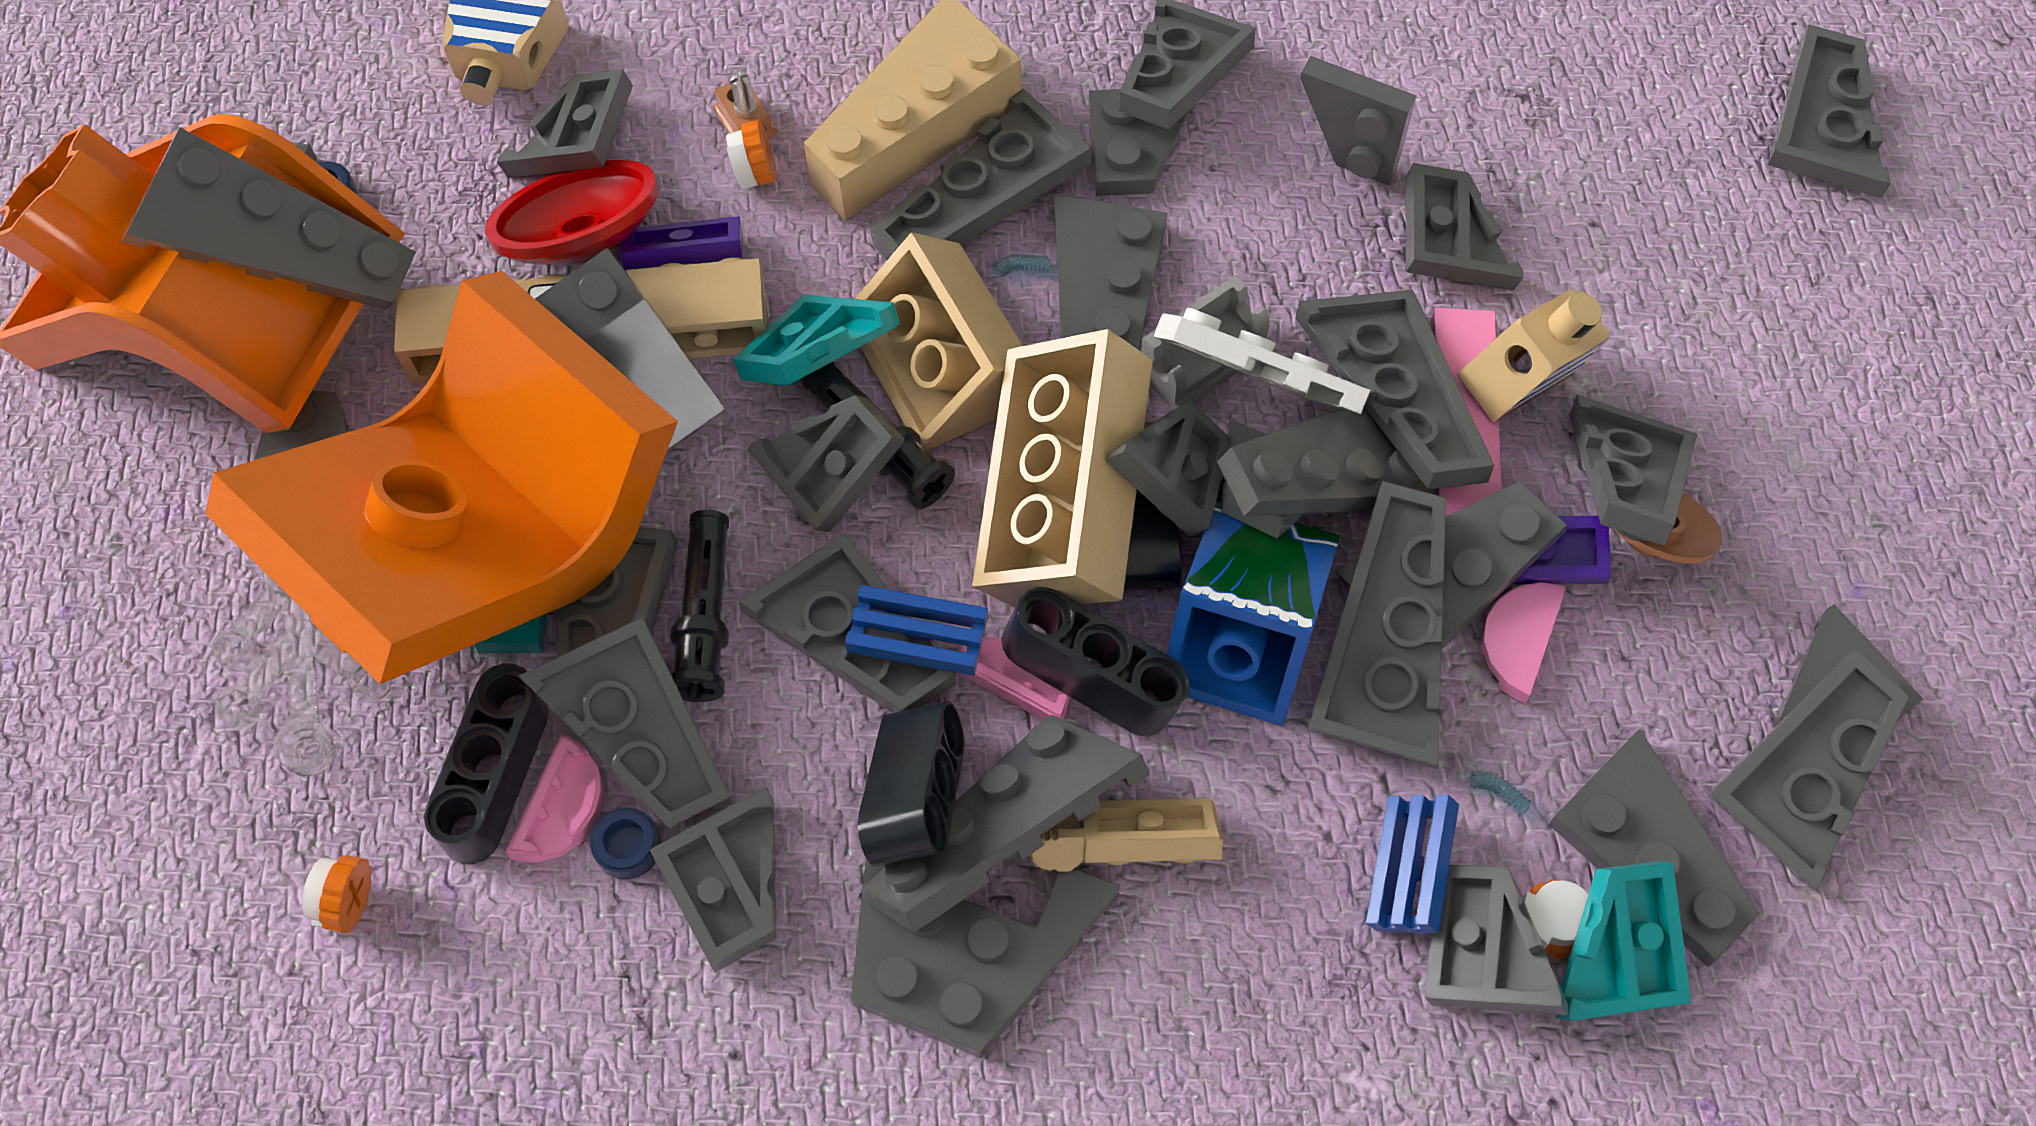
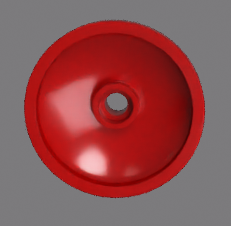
M606 160L603 168L554 173L522 188L501 203L487 220L485 234L490 246L496 253L517 262L543 265L586 263L606 248L610 250L620 244L641 224L652 210L659 193V185L650 167L631 160Z

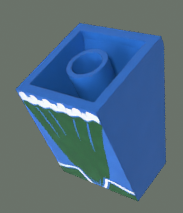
M1216 500L1210 526L1204 531L1181 592L1166 654L1182 665L1186 671L1190 683L1188 698L1284 726L1340 535L1295 522L1277 539L1222 513L1221 501Z

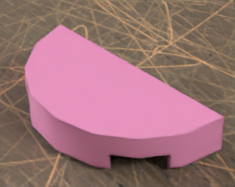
M1545 582L1517 586L1497 600L1482 626L1479 647L1481 656L1486 659L1488 668L1499 680L1497 684L1499 688L1523 704H1526L1531 695L1567 586Z
M989 637L983 640L975 676L957 673L1041 720H1044L1048 715H1054L1066 720L1070 709V697L1009 660L1002 649L1001 637ZM964 646L959 652L966 653L967 646Z
M561 732L505 852L510 860L539 863L562 857L583 843L600 820L605 798L601 771L583 744Z

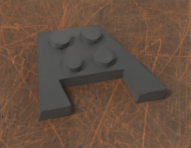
M866 859L863 887L886 865L874 867ZM1074 868L1071 872L1058 873L1036 927L1029 926L967 900H962L915 933L873 908L862 889L851 993L852 1004L872 1014L982 1058L1039 992V987L1064 958L1067 959L1083 941V936L1102 914H1106L1115 904L1120 886Z

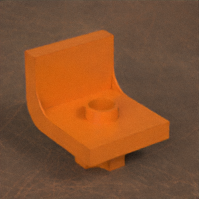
M215 114L183 128L400 243L405 234L297 146L263 125L234 115ZM86 124L65 133L52 152L34 170L25 174L0 210V213L5 216L0 225V245L39 271L0 329V348L34 370L103 350L129 352L147 358L176 372L265 433L290 429L363 304L308 290L305 284L278 277L269 280L246 274L247 269L210 260L206 264L179 257L180 252L148 244L144 248L121 242L177 131L126 154Z
M503 271L462 280L439 363L427 384L405 407L376 424L214 472L205 514L311 617L310 621L343 653H348L379 684H383L566 606L583 597L599 585L623 559L636 537L678 421Z

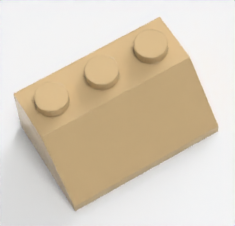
M911 232L855 299L894 303L900 324L893 330L866 343L860 348L904 425L911 427L920 435V444L928 451L997 420L1007 350L1022 347L1023 345L960 243Z

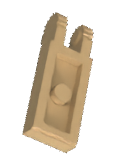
M1211 798L1100 801L1102 807L1079 822L1070 815L1040 836L1045 845L1030 855L1031 862L1035 863L1036 868L1040 867L1042 871L1049 870V872L1053 869H1056L1058 872H1071L1084 860L1085 863H1106L1110 865H1124L1129 862L1173 861L1186 864L1198 860H1222L1223 837L1214 801H1211Z

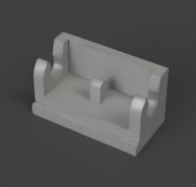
M1237 275L1188 307L1221 320L1222 322L1218 330L1220 332L1238 338L1241 330L1267 339L1270 324L1268 312L1263 307L1253 315L1250 313L1246 305V299L1248 298L1247 285ZM1186 309L1177 314L1176 316L1183 317ZM1156 329L1142 338L1141 352L1153 360L1150 386L1172 409L1189 400L1193 403L1239 372L1154 337Z

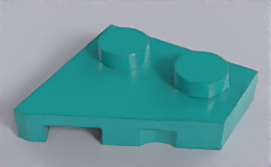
M802 295L737 355L733 361L741 380L769 383L773 386H788L893 330L900 324L893 302Z
M1652 861L1596 869L1561 984V989L1568 1003V1015L1555 1014L1557 1019L1577 1021L1691 1003L1673 862Z

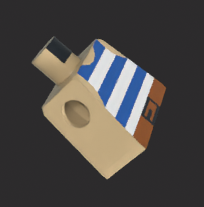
M450 0L443 34V48L454 76L462 81L460 86L461 94L472 103L489 105L493 102L498 87L522 91L533 88L565 36L569 24L561 0Z
M1569 289L1511 324L1467 364L1457 376L1491 421L1495 423L1568 379L1610 339L1608 329L1601 322L1602 308L1599 302L1590 294ZM1528 351L1532 359V367L1528 373L1522 374L1514 370L1510 362L1513 360L1516 363Z

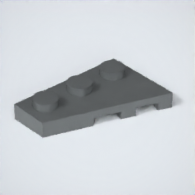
M1157 0L1155 17L1152 22H1148L1144 32V43L1141 51L1135 54L1121 88L1119 112L1141 119L1149 125L1160 126L1169 130L1254 48L1256 28L1174 0Z
M1808 25L1800 41L1767 165L1882 198L1891 183L1888 167H1882L1879 147L1883 142L1880 124H1874L1870 100L1874 95L1864 39Z
M1576 395L1569 416L1600 524L1616 529L1626 538L1635 541L1649 540L1666 546L1675 524L1697 433Z
M1520 481L1445 517L1441 650L1567 531V524ZM1359 558L1335 569L1337 577L1349 588Z
M639 527L632 545L615 569L589 593L560 608V623L557 625L558 657L642 617L652 634L678 545L672 530Z
M845 533L738 601L742 613L892 713L923 707L956 685V675L951 671L846 651L845 640L848 631H851V617L854 608H857V595L860 584L883 589L889 588ZM874 609L871 610V611H876V612H881V613H886V614H892V615H897V616H903V617L911 618L910 616H906V615L895 614V613H890V612H885V611H879V610H874ZM868 627L865 633L867 635L934 647L929 640L906 637L905 634Z
M643 617L519 675L668 828L730 799L725 785Z
M1854 649L1809 692L1708 796L1812 891H1818L1828 870L1826 867L1841 835H1844L1855 813L1853 810L1871 772L1875 771L1910 696L1859 651Z
M1640 729L1548 824L1597 869L1652 861L1673 862L1684 946L1707 967H1710L1759 915L1755 905Z

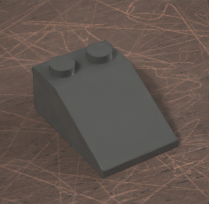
M608 248L535 298L678 421L667 452L726 411L622 264Z

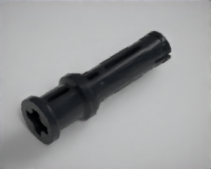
M834 362L821 367L801 379L802 386L807 391L809 390L828 410L830 406L854 395L868 398L871 401L867 395L835 366ZM876 406L905 439L904 443L879 473L883 476L891 475L908 492L907 500L914 508L924 509L932 505L949 489L954 480L955 469L945 460L937 461L920 444V435L914 429L906 426H897Z
M698 510L691 513L689 518L690 535L685 569L682 617L676 620L670 630L671 643L676 646L674 669L671 676L683 701L709 702L721 698L725 693V681L719 676L721 649L725 648L729 642V632L725 623L720 619L729 517L716 510ZM704 557L709 559L706 590L701 589ZM695 656L700 657V666L695 665Z

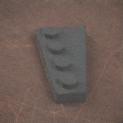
M1022 88L1010 99L1011 109L999 120L991 117L977 130L978 140L962 155L954 152L940 165L942 173L929 186H917L870 230L873 246L886 260L891 257L911 232L957 242L962 246L1093 165L1091 147Z
M1413 290L1299 301L1295 317L1297 322L1343 380L1370 390L1364 408L1428 490L1489 482L1494 463Z
M1382 481L1308 726L1310 732L1434 769H1438L1445 497Z
M1048 715L955 801L948 842L943 854L886 865L862 889L873 908L915 933L990 882L989 869L1001 861L1012 860L1018 857L1023 860L1045 845L1040 835L1070 815L1079 822L1102 807L1098 796L1123 780V782L1131 787L1148 776L1149 771L1143 756L1061 718Z

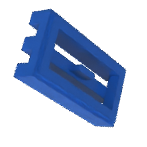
M860 584L857 595V608H854L851 617V631H848L845 640L847 652L975 676L988 620L987 607ZM874 609V610L885 611V612H890V613H895V614H901V615H906V616H912V617H917V618H922V619H928V620L939 621V622H944V623H950V624H955V625H960V626H966V627H971V629L962 628V627H957V626H951V625H946V624H941V623H935V622H930V621H924V620H919V619H913V618H908V617H903V616H897V615H892V614H886V613H881V612H876V611H871V610ZM868 627L905 634L906 637L926 641L932 639L964 645L967 648L966 653L867 635L865 633Z
M1412 795L1411 801H1405L1401 796H1388L1366 924L1375 931L1439 933L1459 803L1451 796L1436 795L1435 801H1430L1424 795ZM1427 819H1432L1425 859L1421 853ZM1422 878L1416 916H1411L1416 883L1421 881Z

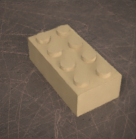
M1109 329L1007 350L972 587L1014 608L1026 591L1036 587L1056 590L1079 604L1123 600L1136 488L1106 461L1108 453L1144 430L1153 360Z

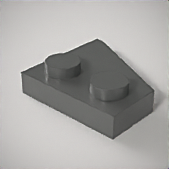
M1121 89L1090 90L1088 107L1096 196L1153 193L1163 174L1164 163L1167 158L1172 156L1180 140V131L1188 115L1193 114L1196 104L1168 130L1160 126L1149 125L1141 119L1119 112Z
M1413 163L1405 177L1406 272L1515 290L1523 279V269L1519 262L1509 264L1496 240L1502 231L1492 213L1487 211L1482 205L1481 194L1468 172Z
M1449 865L1439 933H1431L1424 998L1432 1006L1568 1015L1567 1000L1516 880L1508 867Z

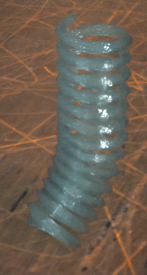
M1022 253L1020 259L1019 255L1016 254L1015 264L1014 255L1011 254L1010 257H1002L999 261L992 263V269L998 276L1004 277V275L1015 270L1022 269L1023 271L1026 260V271L1030 262V271H1032L1034 263V271L1037 270L1038 264V272L1041 271L1042 265V272H1045L1046 266V272L1048 273L1051 260L1048 256L1044 257L1042 255L1040 257L1037 255L1036 257L1035 254L1032 256L1031 254L1024 255Z
M1472 769L1470 771V784L1473 789L1477 787L1482 790H1491L1497 796L1504 792L1500 799H1504L1507 796L1504 803L1509 801L1508 806L1513 804L1511 809L1518 806L1515 809V813L1522 809L1518 816H1521L1530 808L1531 800L1523 797V793H1520V790H1516V787H1513V783H1509V780L1503 782L1504 776L1500 777L1497 781L1499 776L1497 773L1492 781V771L1490 773L1487 770L1485 772L1481 770L1480 773L1478 770L1474 772Z

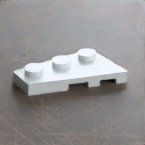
M1191 308L1186 309L1183 317L1162 313L1154 334L1156 338L1310 401L1359 414L1363 410L1370 390L1326 373L1329 365L1299 353H1294L1292 359L1274 353L1273 350L1276 343L1247 331L1241 330L1238 338L1220 332L1218 330L1222 322L1221 320Z

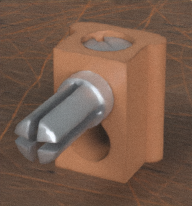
M738 72L739 79L733 74L730 78V83L714 89L717 104L713 106V110L727 133L741 130L742 123L759 119L765 128L768 139L773 138L777 134L778 130L752 89L751 80L747 73Z

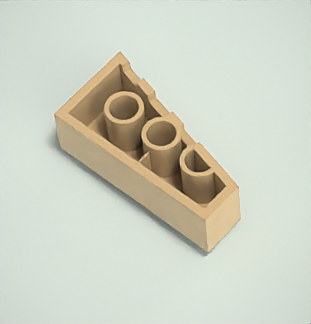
M940 0L804 142L811 187L844 221L848 220L975 135L977 130L991 117L999 119L1011 109L1010 99L1021 90V58L959 0Z

